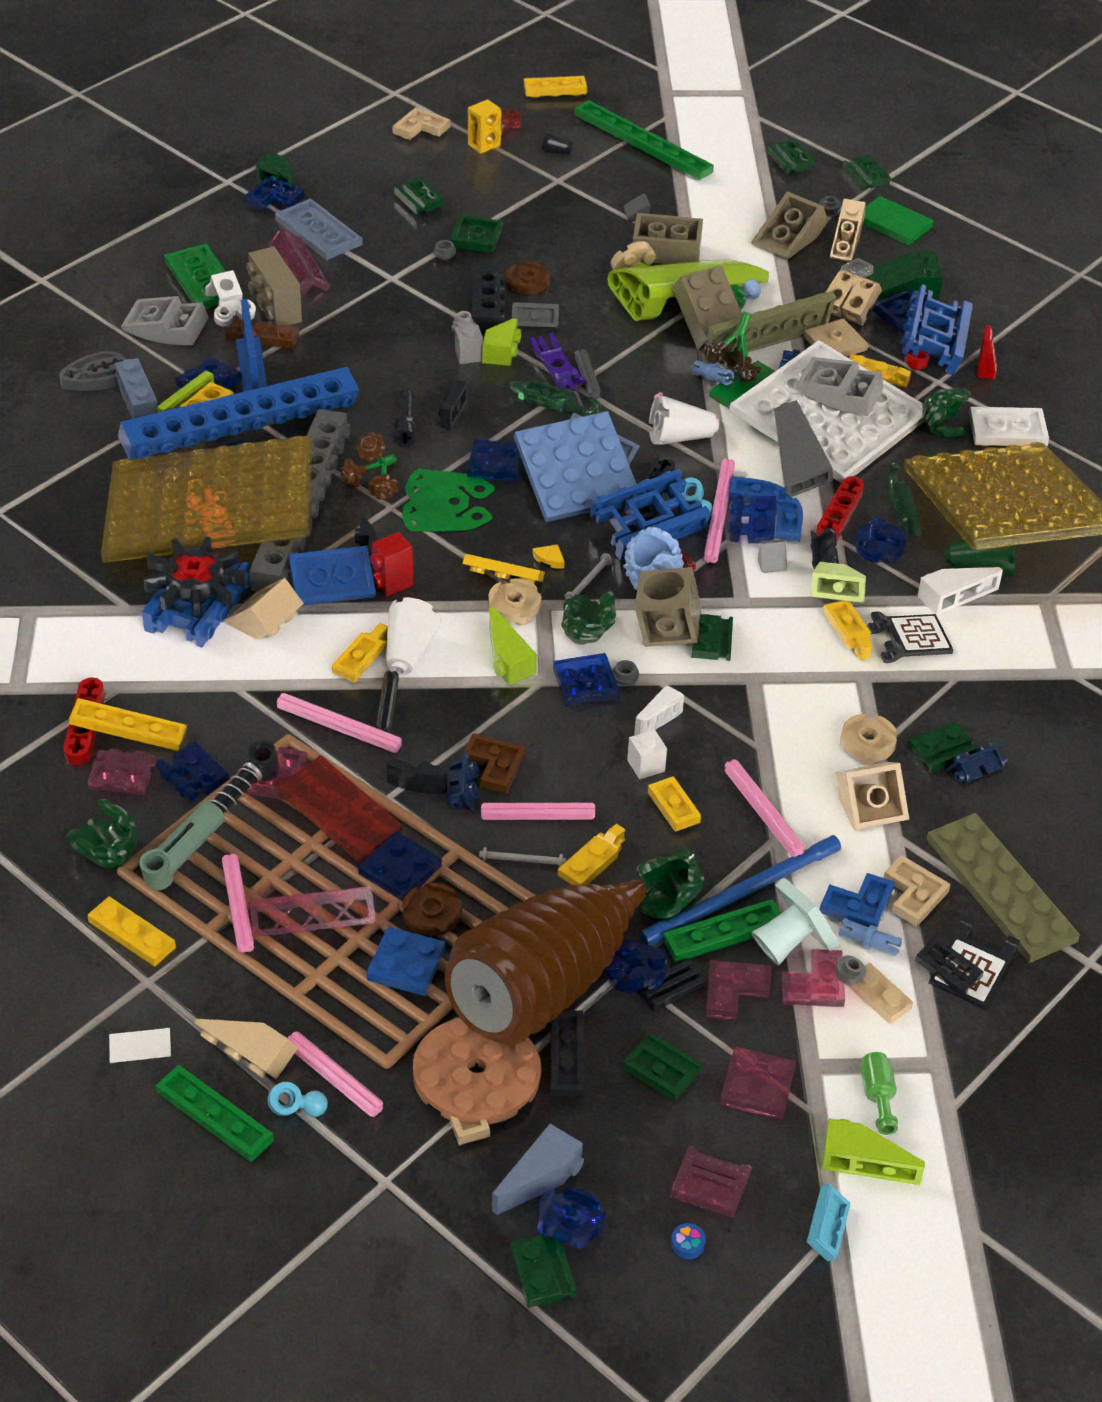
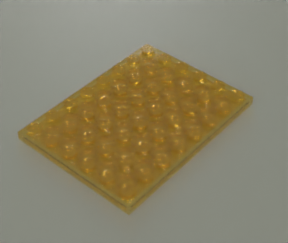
M295 436L280 440L271 439L265 442H248L235 446H220L212 449H196L189 452H172L167 455L148 456L143 459H121L114 461L101 549L103 563L145 558L149 554L156 556L173 554L172 539L176 538L186 551L200 549L206 536L211 537L212 549L310 536L311 436Z
M1033 442L1027 446L1008 445L1007 448L1000 449L987 447L982 451L962 450L960 453L955 454L943 452L929 457L916 455L911 459H904V469L973 550L1102 535V500L1044 443Z

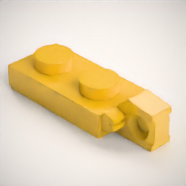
M851 354L849 359L858 362L860 366L869 371L882 372V379L890 384L906 388L909 383L911 374L909 370L865 358L861 355Z
M844 600L824 605V615L844 644L849 649L854 648V652L860 660L870 659L871 649L873 648L870 637L871 631L850 601Z
M379 622L370 633L361 632L332 664V673L355 683L387 646L388 626Z
M616 824L606 834L601 832L593 837L558 869V876L571 885H588L618 858V853L622 849L621 844L625 841L624 834L626 830Z

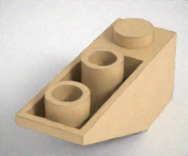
M849 199L843 200L830 253L831 259L852 262L865 217L866 202Z
M196 1019L194 1022L203 1029L200 1034L203 1038L215 1046L218 1041L227 1046L224 1049L225 1053L238 1062L242 1057L250 1061L251 1063L248 1065V1068L262 1078L267 1073L277 1079L298 1049L289 1039L265 1023Z

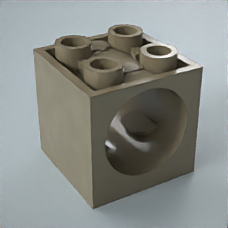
M692 567L641 571L639 573L635 611L645 647L698 643L701 602Z

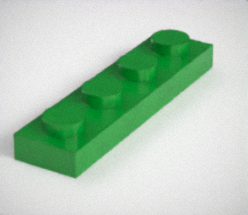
M771 899L664 932L663 942L676 963L753 939L751 932L764 926L782 913L774 900Z
M177 1065L156 1085V1091L159 1095L251 1163L274 1141L271 1131L180 1065Z

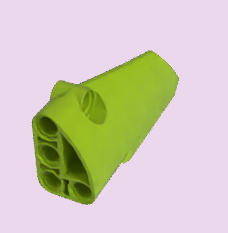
M726 259L654 266L639 262L633 268L610 271L608 274V285L635 321L655 319L660 315L666 300L670 297H676L672 287L680 276L722 265L730 286L732 287L736 284L741 287L747 281L753 279L757 283H767L769 271L749 263Z

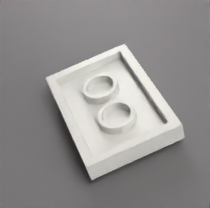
M970 407L969 418L975 445L1048 446L1049 435L1042 408Z

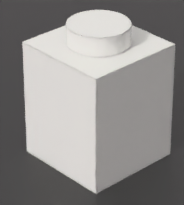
M655 729L629 737L628 762L639 780L665 772L667 748Z

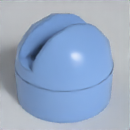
M749 280L742 286V292L746 294L745 297L749 300H755L760 296L761 288L756 280Z

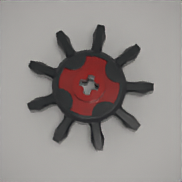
M206 536L200 550L186 551L177 538L172 539L174 556L170 559L152 554L147 556L148 569L160 572V574L143 577L144 591L149 592L167 588V591L160 596L161 609L165 611L178 599L191 602L194 616H200L202 601L215 597L226 606H230L232 604L231 592L224 588L223 585L245 586L246 583L245 570L227 569L239 563L238 551L232 549L219 556L212 554L211 537Z

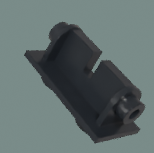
M831 528L825 529L819 535L813 530L810 531L813 568L815 569L819 562L839 564L838 551L835 547L837 546L836 532Z

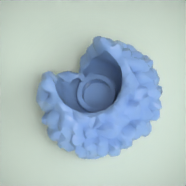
M647 527L646 530H641L638 535L631 538V541L626 546V556H624L626 564L623 567L627 570L626 576L629 577L635 590L638 587L639 573L641 571L683 568V556L680 554L681 549L679 548L678 541L673 539L670 533L662 531L657 527Z

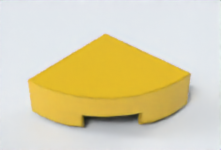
M558 545L533 548V557L537 562L549 564L551 568H564V559Z

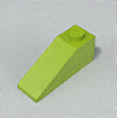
M494 606L490 607L489 633L494 662L493 669L496 675L502 677L508 685H511L536 674L537 654Z
M828 1119L822 1170L914 1185L921 1184L925 1161L862 1123L851 1122L847 1119Z

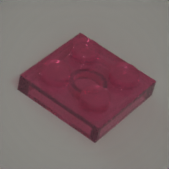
M734 1046L720 1105L783 1120L796 1061Z

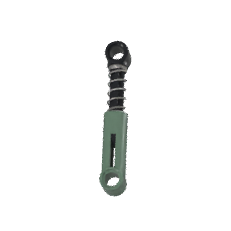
M258 741L253 743L248 749V758L244 761L242 768L238 770V775L232 776L230 783L224 784L222 791L216 792L213 800H204L157 849L148 850L141 856L139 864L145 885L148 888L162 890L170 886L174 879V873L225 821L224 813H229L228 809L232 805H237L236 801L238 798L244 797V792L247 789H252L251 785L253 783L271 780L277 776L279 762L276 748L271 742Z

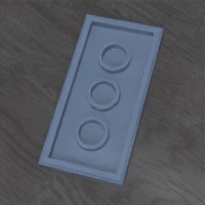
M311 198L275 213V220L325 260L363 245V240L358 234Z

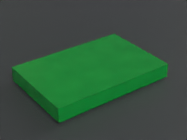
M881 196L865 207L863 225L908 246L930 230L934 224V220Z
M756 361L753 364L761 367V372L757 374V378L754 381H740L739 376H734V379L728 378V380L733 382L730 385L720 383L709 391V397L729 409L733 401L770 376L775 370L760 361Z

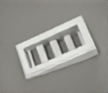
M669 686L664 687L636 717L634 734L638 735L656 730L683 712L684 695Z

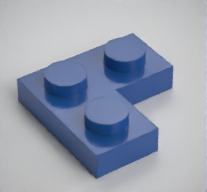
M866 873L858 893L829 884L819 910L824 915L842 921L844 918H847L867 927L873 925L878 928L894 890L895 882Z

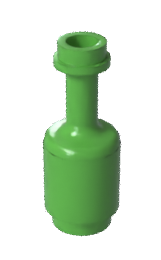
M871 1052L862 1058L860 1065L864 1092L868 1100L877 1103L879 1118L876 1119L875 1124L879 1133L890 1135L898 1130V1118L892 1115L889 1102L896 1095L897 1091L892 1063L885 1053Z

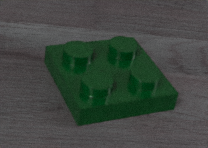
M460 215L450 241L454 244V247L462 250L469 249L483 253H493L503 229V221Z

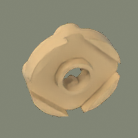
M635 242L628 245V250L622 253L620 250L613 256L611 267L613 270L633 268L639 262H644L651 266L656 259V254L649 243Z
M510 579V583L502 585L501 581L491 588L488 604L489 608L494 606L507 622L523 626L528 624L530 619L539 613L541 609V594L537 592V587L529 581Z
M858 714L845 721L840 736V745L850 756L858 759L861 764L872 765L875 761L884 760L892 755L896 748L897 732L893 724L881 716L875 715L874 719L866 718V714ZM864 736H866V737H868V738L874 737V739H873V740H868V739H865Z

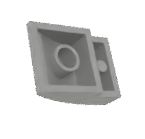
M179 296L137 299L121 328L132 335L158 343L193 345L208 320V315L202 302L182 304Z
M812 357L796 387L805 395L829 407L852 414L868 416L883 389L882 372L859 370L858 362Z

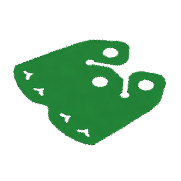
M417 469L410 475L405 488V492L411 500L403 507L402 516L404 524L411 532L465 531L475 529L489 522L492 519V515L485 508L476 506L462 514V517H456V514L461 513L469 506V496L460 490L459 487H465V490L477 499L487 497L495 491V488L492 484L476 475ZM419 474H421L423 478L416 480L419 478ZM481 485L485 487V490L483 492H476L474 488ZM414 486H416L417 488H419V490H417L415 493H414V490H415ZM451 498H457L460 500V503L457 505H451L449 503V500ZM412 507H414L415 510H417L413 513H410L411 511H413ZM474 513H480L483 517L480 520H474L471 516ZM411 520H414L418 523H416L415 526H413L414 523L411 522Z

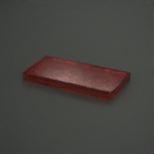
M322 755L318 756L278 787V792L359 864L402 831L403 825Z

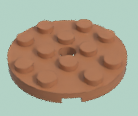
M460 1018L443 1023L430 1031L418 1045L413 1059V1082L422 1101L426 1105L429 1103L441 1111L442 1117L451 1120L450 1116L456 1117L460 1123L480 1124V1120L486 1119L488 1124H493L512 1118L518 1114V1110L527 1102L531 1103L540 1084V1057L529 1038L515 1045L501 1044L477 1034ZM477 1063L478 1067L483 1068L485 1071L473 1073L469 1069Z

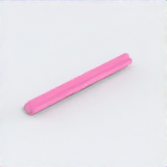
M725 458L721 463L704 553V560L707 563L711 562L714 564L718 561L732 476L735 468V461L733 459L728 460Z

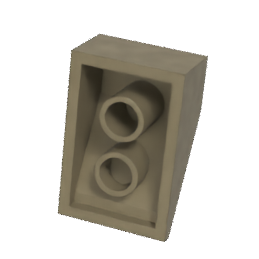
M787 191L755 235L751 244L788 260L815 240L826 226L828 219L824 207Z

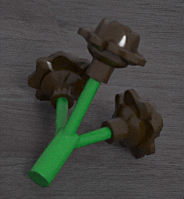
M742 312L737 331L725 341H720L717 345L705 341L706 349L703 351L709 362L712 364L719 362L723 365L726 362V366L734 370V376H739L740 381L744 382L754 381L757 378V374L761 372V367L751 364L752 359L748 357L745 334L752 314ZM738 336L737 346L734 348V351H727L726 355H724L723 351L728 348L727 345Z

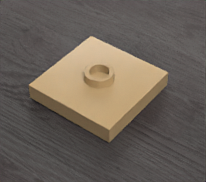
M844 318L804 330V338L811 345L820 340L846 357L851 354L867 351L868 343Z

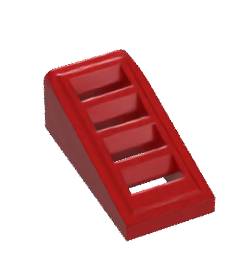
M986 325L978 359L977 375L981 378L995 379L997 361L991 326Z

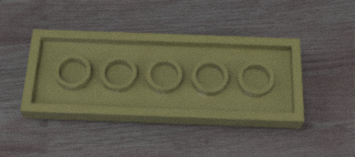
M832 291L753 313L745 334L747 352L803 337L804 330L827 324L836 296ZM741 317L710 326L706 341L716 345L722 340L725 341L737 331ZM738 336L727 345L728 348L723 351L724 355H726L727 351H734V348L737 346ZM703 353V361L710 364L711 362L707 360Z
M976 813L928 832L926 838L928 843L1007 937L1012 936L1020 940L1017 949L1028 963L1078 942L1079 932Z

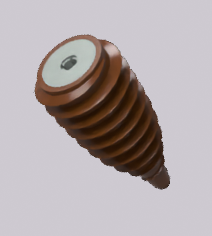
M629 880L618 883L615 886L588 884L552 889L541 895L530 897L524 902H519L508 910L501 911L491 919L485 920L475 928L464 932L458 937L452 947L445 971L447 995L457 1015L477 1034L501 1044H519L525 1041L530 1034L538 1033L548 1022L556 1019L562 1010L569 1008L577 997L583 995L590 987V984L598 980L603 969L611 964L615 952L622 945L623 934L627 931L629 924L628 918L634 915V910L645 898L647 889L644 883L640 880Z

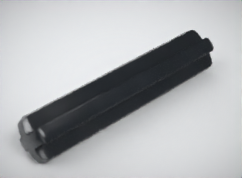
M388 670L384 673L375 728L391 734L399 674L396 671L391 672Z

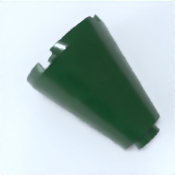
M1012 524L950 542V547L945 548L946 563H951V567L956 569L1000 567L1003 570L1002 575L1016 576Z

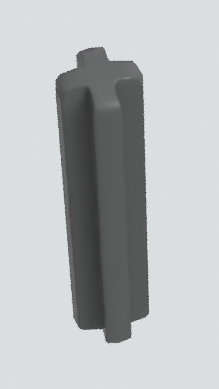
M585 349L581 351L576 350L575 360L581 377L586 378L584 386L588 398L591 400L594 398L599 399L601 390L588 352Z

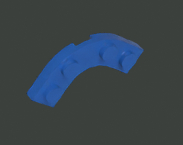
M732 476L729 500L752 502L768 507L776 515L775 539L800 542L803 509L796 497L792 498L785 493L784 487L770 481Z

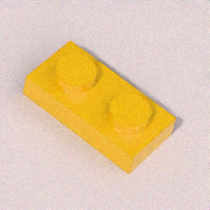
M674 776L648 785V794L675 832L700 823L701 814Z

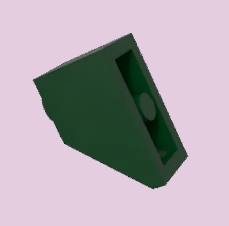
M270 152L256 163L257 183L289 195L295 194L293 172L288 158Z

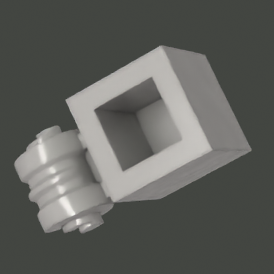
M458 312L457 317H454L452 331H455V352L459 363L481 362L483 358V337L479 326L475 325V322L473 323L469 312Z

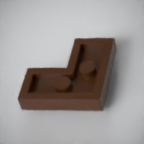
M472 733L464 750L472 761L487 766L480 779V787L508 794L526 755V747Z

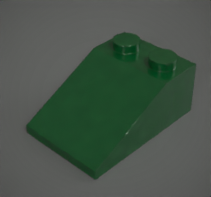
M913 251L867 269L868 280L879 283L882 289L877 299L910 300L913 291H918L922 284L926 285V293L929 290L933 291L932 299L939 300L943 275L937 251Z

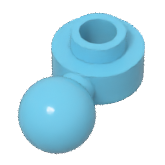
M686 478L687 484L684 492L681 493L689 505L700 501L702 507L707 506L712 515V504L702 499L704 489L701 482L696 478ZM690 490L696 491L692 496H689L688 492Z
M281 1082L275 1085L270 1090L267 1099L272 1112L280 1116L290 1115L297 1111L298 1108H303L307 1115L318 1117L326 1111L328 1106L327 1098L323 1093L310 1091L306 1095H302L300 1089L291 1082ZM280 1094L287 1095L289 1099L287 1105L279 1103L278 1097Z

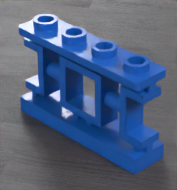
M922 284L918 291H913L909 301L911 305L906 315L908 319L904 325L903 330L905 332L900 342L903 344L902 353L907 355L910 349L913 351L912 354L917 356L919 350L939 357L938 365L943 366V364H946L945 372L954 375L964 356L973 304L964 300L960 307L958 302L954 300L951 306L932 299L933 291L929 290L926 293V285ZM926 324H930L945 331L942 332L940 330L927 326Z
M680 469L664 472L658 477L650 480L645 479L631 487H623L609 495H601L593 501L590 512L592 519L596 518L598 524L609 520L617 531L612 536L611 544L613 547L616 546L615 555L619 561L625 560L626 546L631 541V538L638 535L641 530H646L647 527H657L662 531H666L676 540L707 528L711 512L707 506L702 507L700 501L689 505L681 493L684 492L687 482L685 479H681L682 472ZM667 492L670 499L664 501L660 494ZM653 504L660 516L645 521L638 509ZM624 508L627 516L621 517L617 510ZM677 508L681 515L674 518L675 515L671 510ZM634 524L638 531L631 534L627 526Z
M192 546L190 550H200V548ZM243 562L241 566L238 563L230 568L232 570H245L246 578L245 586L226 585L224 587L231 592L232 604L226 606L215 597L206 600L205 603H202L200 616L197 617L192 616L194 613L191 608V602L180 599L173 603L166 611L161 609L160 596L167 591V588L159 589L142 611L144 631L154 634L158 629V632L163 633L169 625L185 629L187 641L192 642L193 639H196V645L202 648L208 639H212L219 624L225 621L233 605H237L244 590L250 587L249 563Z

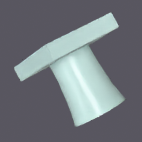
M782 878L775 886L787 904L788 909L764 926L751 932L759 947L778 966L809 934L830 952L839 945L818 906L785 878Z

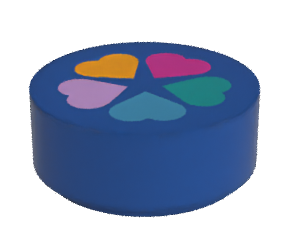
M681 1224L672 1233V1250L683 1259L697 1258L704 1251L705 1234L695 1224Z

